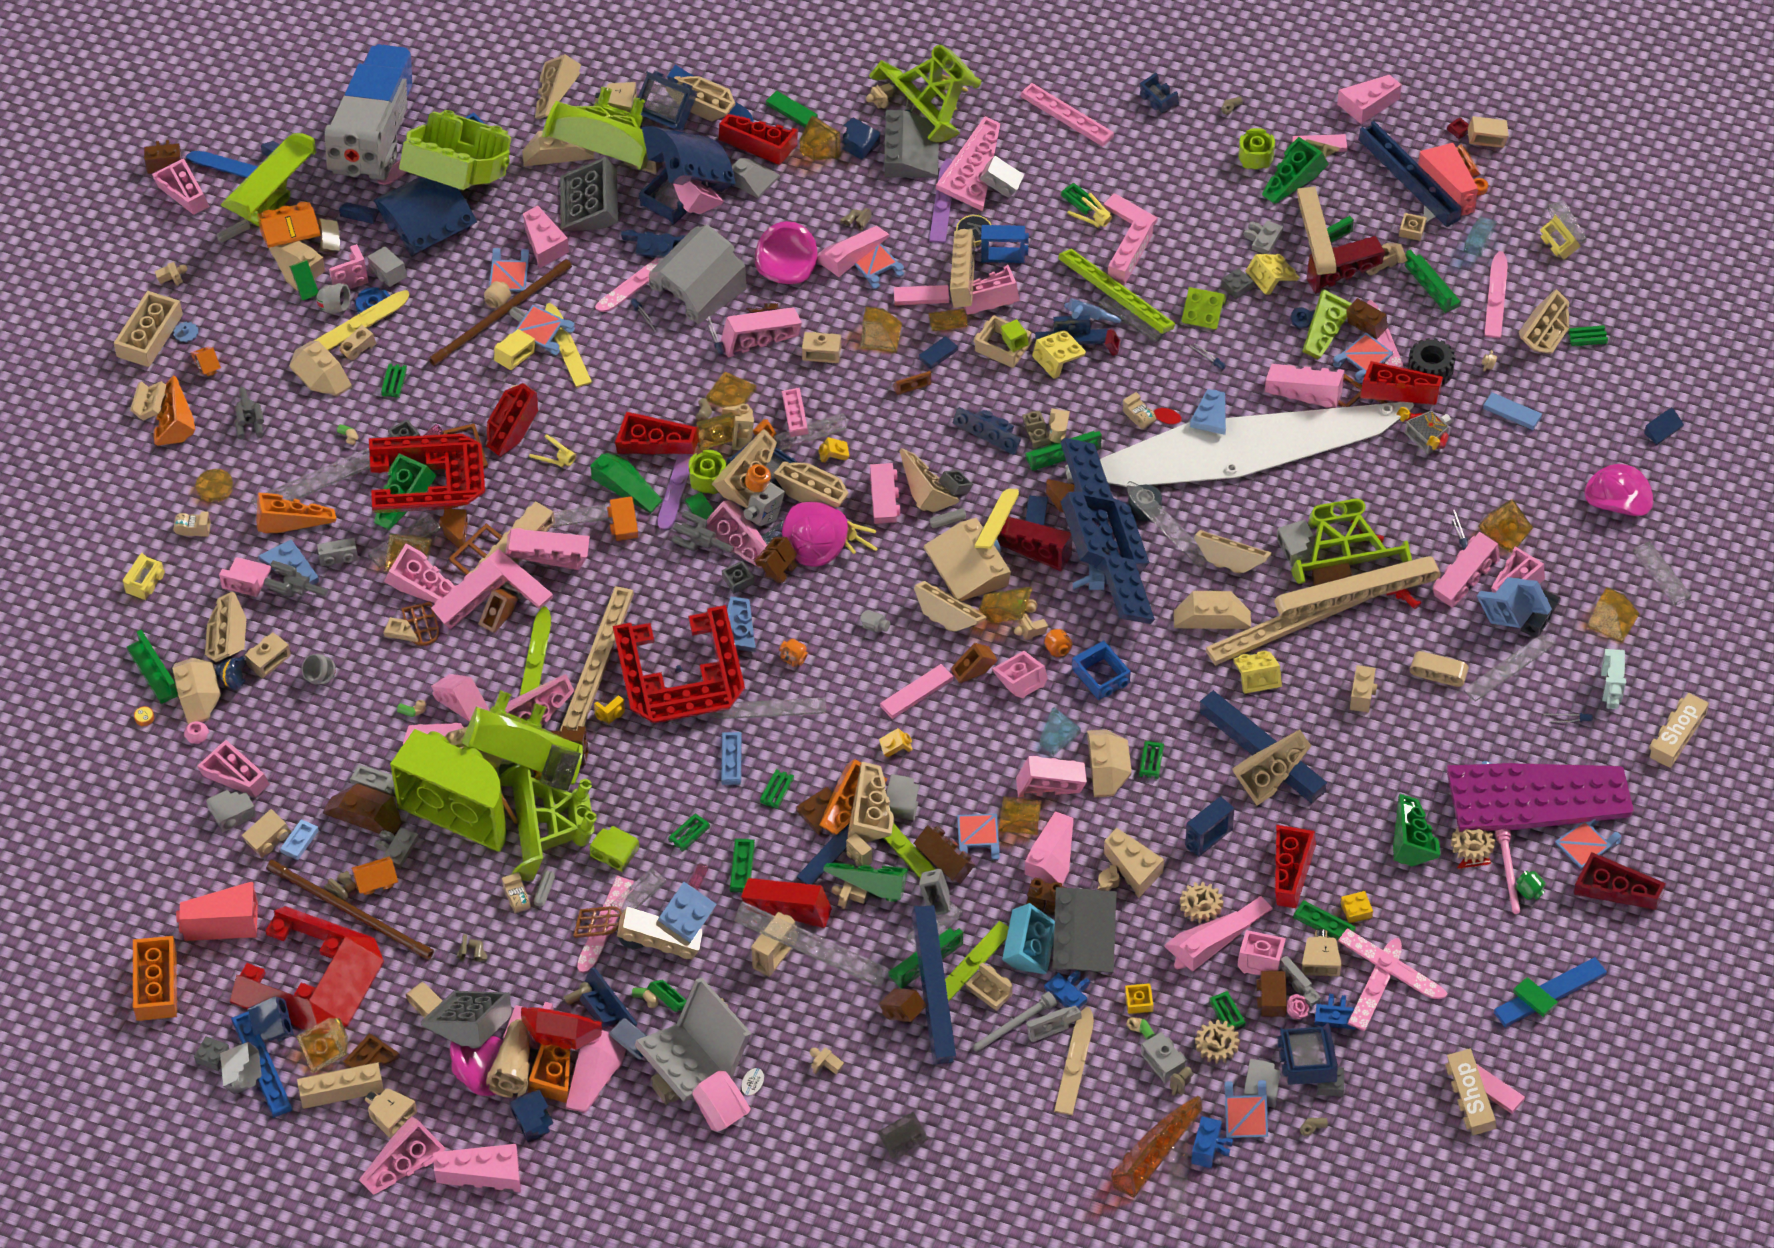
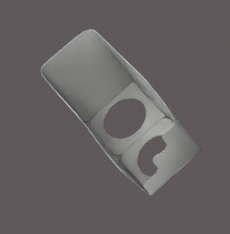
M1306 520L1277 529V541L1290 566H1293L1296 560H1301V563L1311 559L1310 554H1312L1313 547L1308 538L1313 536Z
M894 774L890 776L886 794L889 797V807L894 818L913 821L915 819L918 807L916 798L919 785L914 784L913 778Z
M226 790L206 800L208 809L222 833L256 817L255 807L247 793L239 795L237 792L230 794Z
M247 1042L220 1053L224 1088L235 1095L256 1085V1079L262 1076L259 1051L256 1047Z
M1250 1059L1244 1096L1258 1095V1081L1265 1080L1267 1107L1275 1108L1281 1071L1274 1069V1063Z

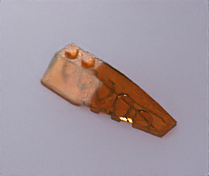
M1196 1096L1175 1109L1149 1130L1130 1152L1125 1154L1119 1167L1114 1168L1112 1171L1113 1188L1132 1198L1136 1197L1202 1111L1201 1097Z

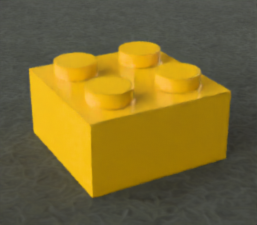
M1365 891L1341 897V906L1349 924L1373 917V909Z
M1151 984L1125 986L1128 1014L1153 1012Z

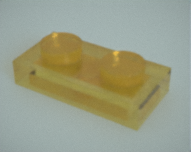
M964 308L928 313L931 331L968 327Z

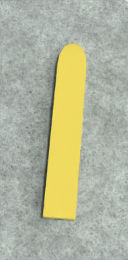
M400 291L385 298L314 341H319L329 351L345 341L361 325L368 328L400 309L407 302L409 291Z
M548 303L546 305L545 311L563 319L560 311L553 304ZM560 327L554 339L560 346V353L575 387L578 388L591 384L592 381L571 334Z
M1018 489L1003 491L975 544V548H992L1018 498Z

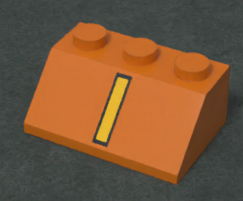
M300 202L293 206H282L276 210H265L257 214L260 233L268 248L321 236L314 209L310 202Z

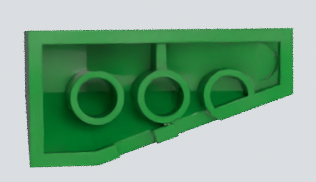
M1300 137L1286 149L1282 162L1277 165L1275 175L1270 178L1262 193V196L1273 204L1281 201L1298 188L1316 178L1329 165L1323 152Z
M399 453L389 469V479L387 485H384V489H390V494L426 493L436 475L428 466ZM407 512L376 513L374 523L390 530Z
M615 453L601 454L590 465L592 480L623 498L632 496L633 504L651 514L662 503L659 495L633 465Z
M1403 794L1398 796L1393 843L1394 861L1400 864L1415 866L1439 858V841L1436 837H1433L1431 825H1427L1425 820L1426 814L1419 800Z
M826 863L823 871L872 894L886 898V901L897 902L901 900L904 894L908 868L882 866V868L874 869L870 865L854 868L852 864Z

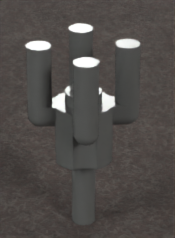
M241 387L239 388L241 401L237 402L235 406L237 416L235 426L238 439L242 440L245 438L243 428L245 423L254 424L256 436L262 438L264 436L262 429L264 418L261 405L250 400L247 396L246 388Z
M684 510L682 517L698 524L697 527L682 523V525L674 524L673 530L689 536L691 542L676 535L673 536L672 542L691 551L697 550L698 545L706 549H710L713 545L728 553H732L734 549L733 546L716 539L715 532L706 529V519Z
M274 560L271 562V568L276 569V573L284 575L283 583L269 578L264 580V585L269 586L270 591L288 597H293L295 593L304 595L307 591L325 597L328 594V589L309 584L310 578L302 576L295 567Z

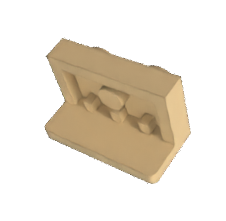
M160 381L148 387L143 382H139L130 409L131 412L143 421L158 415L165 396L166 384Z
M984 963L979 965V972L966 983V989L995 1011L1012 996V983L1006 977H1001L993 967L987 966Z

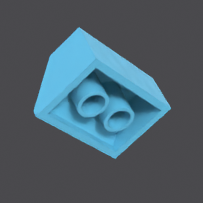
M1030 903L1013 909L1002 960L1016 970L1046 974L1054 941L1055 921Z

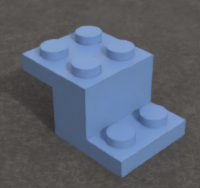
M1507 577L1496 593L1480 591L1477 595L1491 624L1521 628L1533 612L1549 614L1552 610L1540 584L1534 580Z
M683 882L658 918V921L691 943L713 911L716 903L686 882Z

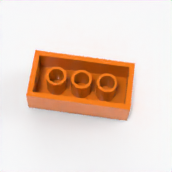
M173 936L133 939V1010L136 1021L177 1017V949Z

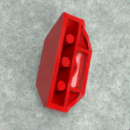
M525 383L504 391L487 421L486 447L498 456H502L522 441L538 413L537 392Z
M539 1007L521 1008V1021L535 1041L542 1045H554L567 1050H577L602 1035V1022L593 1021L590 1018Z

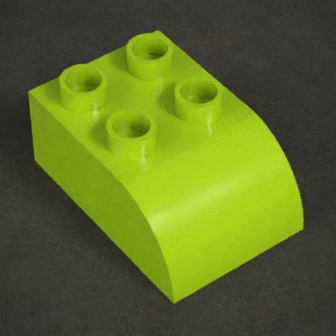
M414 729L390 763L398 808L501 852L505 844L507 830L500 781L494 767L473 747L464 746L461 749L449 744L446 737L438 732L430 731L426 734Z

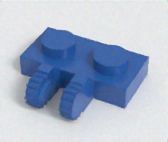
M1075 971L1067 980L1058 973L1044 985V989L1047 992L1049 991L1064 1007L1077 1006L1079 1009L1087 1003V997L1082 992L1089 986L1090 980L1085 978L1075 987L1073 984L1080 978L1081 972Z
M1329 994L1328 1005L1316 1004L1315 1026H1325L1329 1023L1330 1027L1355 1030V1027L1348 1025L1355 1008L1345 1007L1346 995H1342L1340 998L1341 1006H1333L1334 994Z

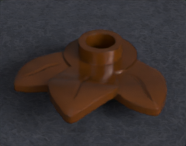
M764 303V308H746L750 313L780 309L778 308V303Z

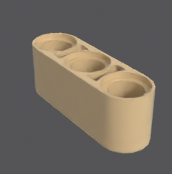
M1418 651L1414 654L1409 670L1411 674L1420 678L1461 687L1464 685L1469 666L1462 661Z
M421 982L406 993L409 1003L424 1018L442 1002L424 982Z

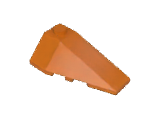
M174 375L166 383L165 396L161 403L162 408L156 418L159 420L158 427L154 429V444L157 446L184 442L195 432L194 417L177 377Z
M258 492L256 517L258 532L266 534L280 533L336 522L335 510L313 503L308 506L300 503L298 499L289 501L282 499V495Z
M856 759L849 762L842 772L819 826L834 835H837L850 823L861 762Z

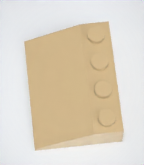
M977 517L958 523L923 547L954 598L959 602L1007 587L1009 584L1011 571L994 544L991 549L975 548V544L983 530Z

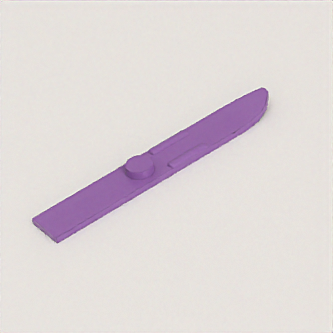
M950 158L943 162L939 171L938 181L952 163ZM936 190L929 242L946 243L952 197Z
M678 454L658 516V527L660 530L669 529L676 519L689 477V460L694 454Z

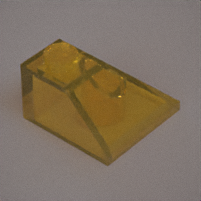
M812 116L799 140L800 152L812 160L838 159L841 157L840 132Z
M866 307L862 326L861 349L897 353L902 322L883 308Z
M1513 499L1488 513L1478 525L1485 536L1511 553L1514 547H1518L1533 529Z
M389 534L384 571L389 572L405 544L422 552L428 560L432 539L415 535Z
M1024 587L984 594L979 610L987 617L990 623L1022 619L1032 588Z
M1606 587L1598 600L1588 628L1623 643L1639 617V612L1624 594Z
M1003 796L999 831L1038 835L1042 800Z
M329 1018L296 1036L311 1073H315L347 1056L348 1036L340 1018Z

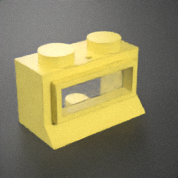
M1556 215L1540 229L1542 233L1541 239L1546 245L1548 243L1552 245L1550 249L1556 257L1560 255L1565 260L1581 247Z
M141 552L123 579L125 592L146 600L149 594L153 593L157 582L164 576L165 571L162 562L148 558Z

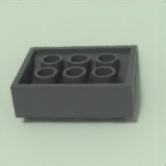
M886 110L885 177L938 178L939 142H933L928 139L929 134L935 129V126L928 118L905 110Z
M606 157L560 176L561 230L563 232L604 229L618 223L617 168Z
M1056 887L1053 970L1114 973L1117 892Z
M453 991L421 1021V1025L461 1046L479 1048L511 1017L509 992Z

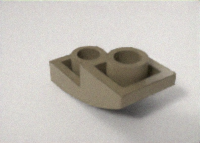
M319 219L321 234L319 236L321 237L320 251L338 253L340 251V237L337 221Z
M1040 410L1022 414L1033 449L1051 445L1049 434L1045 427V420Z

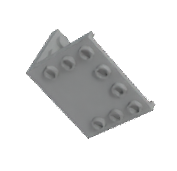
M699 978L695 980L677 1024L638 1039L634 1046L681 1100L685 1102L694 1098L692 1092L699 1083L717 1071H726L732 1079L752 1033L705 980Z

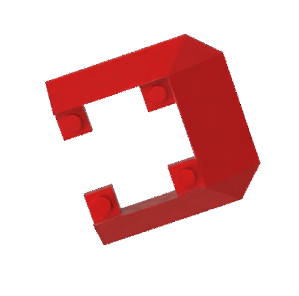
M462 433L369 438L370 473L389 472V464H393L400 453L428 466L431 470L445 469L447 485L428 487V492L390 494V489L371 490L372 513L452 509L468 505L485 493L482 444Z
M726 605L707 608L706 613L688 616L692 636L711 633L717 662L700 665L703 682L665 688L662 672L643 675L637 646L654 643L651 623L632 626V623L612 626L631 711L652 723L728 710L733 706L745 690V684Z
M286 906L274 910V917L265 931L267 936L285 941L292 929L324 941L319 950L320 955L331 958L332 961L317 987L301 982L294 995L262 984L261 981L266 974L265 969L246 963L240 975L236 974L230 1003L248 1009L253 1005L276 996L285 1000L292 1026L319 1036L348 1027L384 963L375 938Z

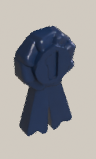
M1304 307L1295 308L1290 315L1292 325L1299 329L1308 328L1312 322L1315 310L1309 311Z

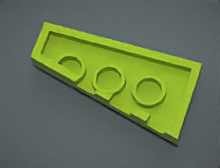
M1323 290L1320 293L1302 352L1317 360L1320 359L1347 319L1346 310L1352 303Z

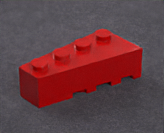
M727 114L719 123L718 140L781 165L797 146L798 129L792 128L787 130L783 129L784 126L781 125L773 127L766 125V122L763 121L751 122L749 118Z
M1370 361L1363 379L1360 398L1436 405L1440 396L1443 377Z
M626 411L615 440L617 454H694L699 441L697 427Z
M1276 824L1275 894L1278 906L1297 908L1316 848L1315 831Z
M748 878L741 895L746 909L773 916L780 912L783 915H789L794 921L821 928L826 927L832 910L821 885Z

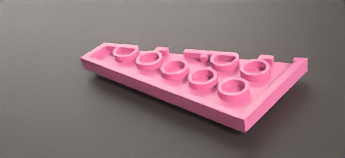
M986 116L982 119L936 184V190L983 211L988 185L981 181L980 177L986 164L994 157L1000 123Z

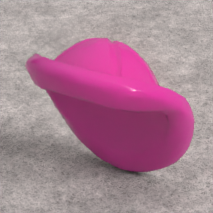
M785 221L770 226L762 234L756 246L755 266L757 271L776 283L798 284L804 282L810 277L816 266L818 252L815 239L807 228L795 222Z
M1613 464L1599 470L1590 478L1584 491L1585 498L1590 505L1625 515L1642 516L1647 514L1653 506V493L1648 480L1638 469L1625 464Z
M803 502L793 506L786 515L782 527V537L788 538L797 553L795 561L811 567L826 565L834 560L843 549L848 533L846 516L838 509L818 502Z
M490 1036L479 1048L461 1046L451 1041L452 1072L458 1080L463 1082L477 1095H497L489 1089L490 1084H486L488 1072H490L503 1040L496 1036Z

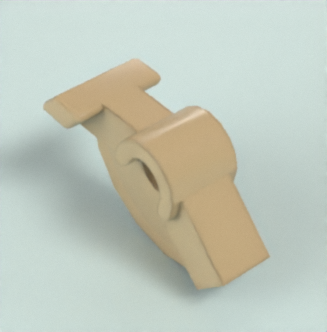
M1110 865V868L1103 870L1099 874V887L1097 890L1109 891L1119 886V874L1117 873L1116 865Z

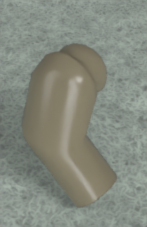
M1239 96L1225 100L1221 107L1222 113L1225 115L1231 114L1234 107L1243 104L1242 98Z
M706 398L698 401L701 408L699 413L695 415L698 422L707 420L712 414V409Z
M588 982L581 983L578 990L564 996L566 1003L570 1005L579 1001L583 993L592 991V987H590Z
M1308 1118L1301 1125L1300 1133L1303 1136H1310L1317 1128H1327V1118Z

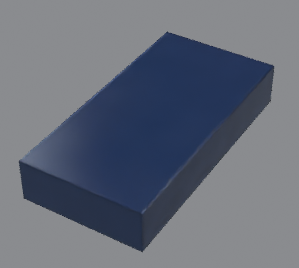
M945 336L919 354V360L932 369L958 351V346Z
M1029 495L1025 521L1040 525L1045 524L1048 497Z

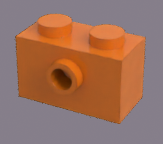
M632 496L610 500L607 513L608 518L612 517L613 524H610L611 535H615L616 541L638 538V527Z
M390 856L351 868L357 890L360 894H372L375 892V889L381 887L388 889L393 887L394 883H398Z

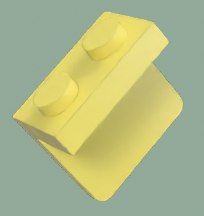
M1063 330L1037 339L1032 356L1055 379L1060 377L1063 363L1085 356L1086 351L1067 331Z

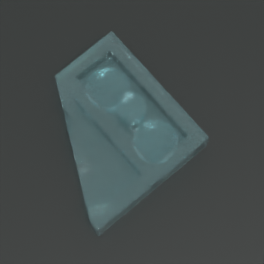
M1053 707L1040 738V745L1054 756L1081 733V728Z

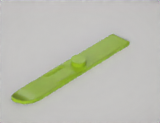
M543 606L535 617L520 696L540 686L551 629V615L546 606Z
M893 823L891 836L884 839L913 872L921 879L922 873L936 870Z
M999 921L945 979L948 1002L979 970V965L985 963L1006 941L1009 929L1007 925Z

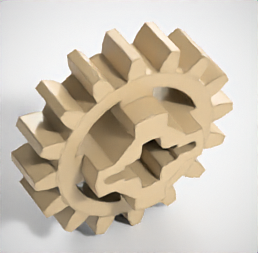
M1457 827L1451 839L1453 853L1458 852V858L1465 857V862L1469 859H1472L1473 863H1475L1476 859L1483 862L1484 857L1489 858L1490 853H1493L1495 839H1492L1493 834L1480 829H1466L1464 832H1459Z
M1195 882L1193 888L1188 885L1186 891H1182L1180 910L1185 911V917L1191 916L1192 922L1195 919H1198L1199 923L1202 922V919L1209 922L1210 917L1215 920L1217 914H1221V909L1223 908V895L1218 894V888L1212 889L1211 883L1205 886V883L1202 882L1201 886H1198Z
M1219 1020L1216 1021V1024L1209 1021L1208 1027L1201 1025L1202 1031H1197V1038H1195L1197 1052L1201 1051V1058L1208 1057L1207 1062L1215 1059V1063L1218 1064L1219 1059H1222L1226 1063V1057L1233 1059L1234 1053H1238L1240 1039L1237 1038H1239V1033L1234 1032L1233 1025L1227 1027V1021L1223 1024H1220Z

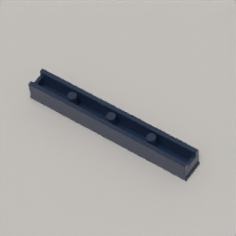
M1372 121L1371 125L1366 128H1360L1358 140L1444 226L1448 227L1461 220L1462 207L1375 121Z
M1214 690L1200 700V713L1251 755L1277 742ZM1299 761L1289 772L1288 777L1283 780L1311 804L1315 802V799L1320 794L1323 795L1326 792L1327 782L1302 761Z
M934 905L914 906L911 914L923 998L927 1005L925 1012L933 1065L953 1063L956 1051Z

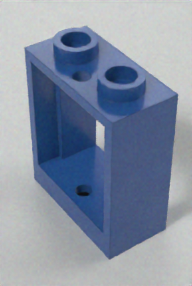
M982 225L981 262L1025 263V256H1028V245L1025 244L1029 243V233H1025V226ZM989 242H1020V248L989 247Z
M1105 641L1072 658V670L1098 700L1109 697L1114 691L1125 688L1130 683L1131 671ZM1104 659L1118 676L1099 686L1086 669Z

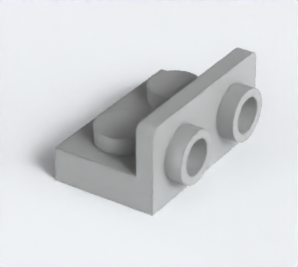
M355 538L317 544L321 566L358 560Z

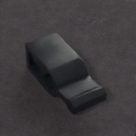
M1543 590V593L1548 599L1552 610L1549 614L1533 612L1520 630L1537 639L1561 601V597Z

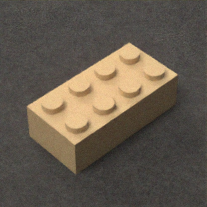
M147 291L114 342L116 356L150 367L183 315L180 301Z

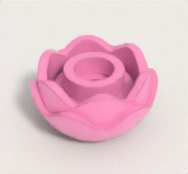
M194 721L186 726L184 737L190 743L200 744L207 739L209 730L204 723Z
M1295 994L1287 1000L1286 1011L1292 1018L1300 1020L1308 1015L1309 1005L1306 1003L1305 997Z

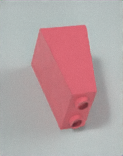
M1454 143L1420 151L1418 165L1462 207L1461 216L1475 212L1478 188Z
M248 882L180 902V910L176 911V921L179 923V933H183L184 940L257 937L258 901L254 883Z

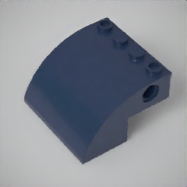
M653 126L642 127L648 160L660 163L665 161L669 183L684 185L693 179L707 182L708 188L710 187L714 191L719 192L736 184L729 157L723 147L714 139Z
M422 176L373 200L390 232L395 229L397 230L411 257L477 223L474 214L458 188Z

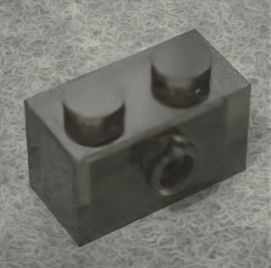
M552 744L539 781L553 788L568 791L581 753L567 747Z
M914 1112L877 1131L891 1159L905 1155L908 1150L919 1147L928 1140Z

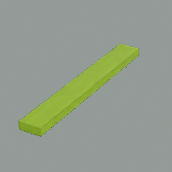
M1073 249L1059 253L1058 259L1161 334L1174 329L1175 323Z

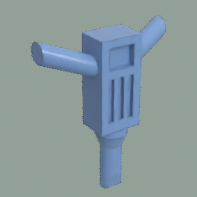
M1073 298L1064 305L1065 309L1073 312L1072 318L1077 319L1079 315H1090V318L1095 320H1107L1113 323L1121 322L1120 318L1105 312L1100 307Z
M1089 564V575L1073 582V590L1089 583V590H1104V583L1108 585V582L1103 572Z

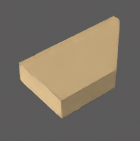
M1388 243L1396 253L1397 263L1408 261L1401 244Z
M389 618L383 633L385 637L418 642V638L407 620Z

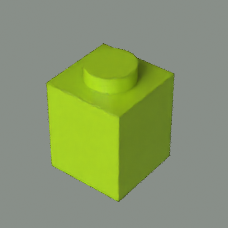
M1017 319L1001 326L1002 338L1012 352L1029 345L1027 332Z

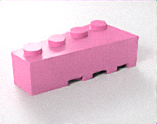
M794 307L733 315L726 319L720 342H723L724 351L729 358L734 356L735 352L742 351V353L750 351L749 348L757 345L761 348L767 346L773 340L777 343L799 335L802 322Z
M515 528L511 529L507 536L505 554L511 558L579 570L588 555L590 536Z
M516 1144L433 1153L436 1183L459 1186L468 1184L474 1185L477 1188L486 1186L495 1187V1190L513 1189V1192H521Z

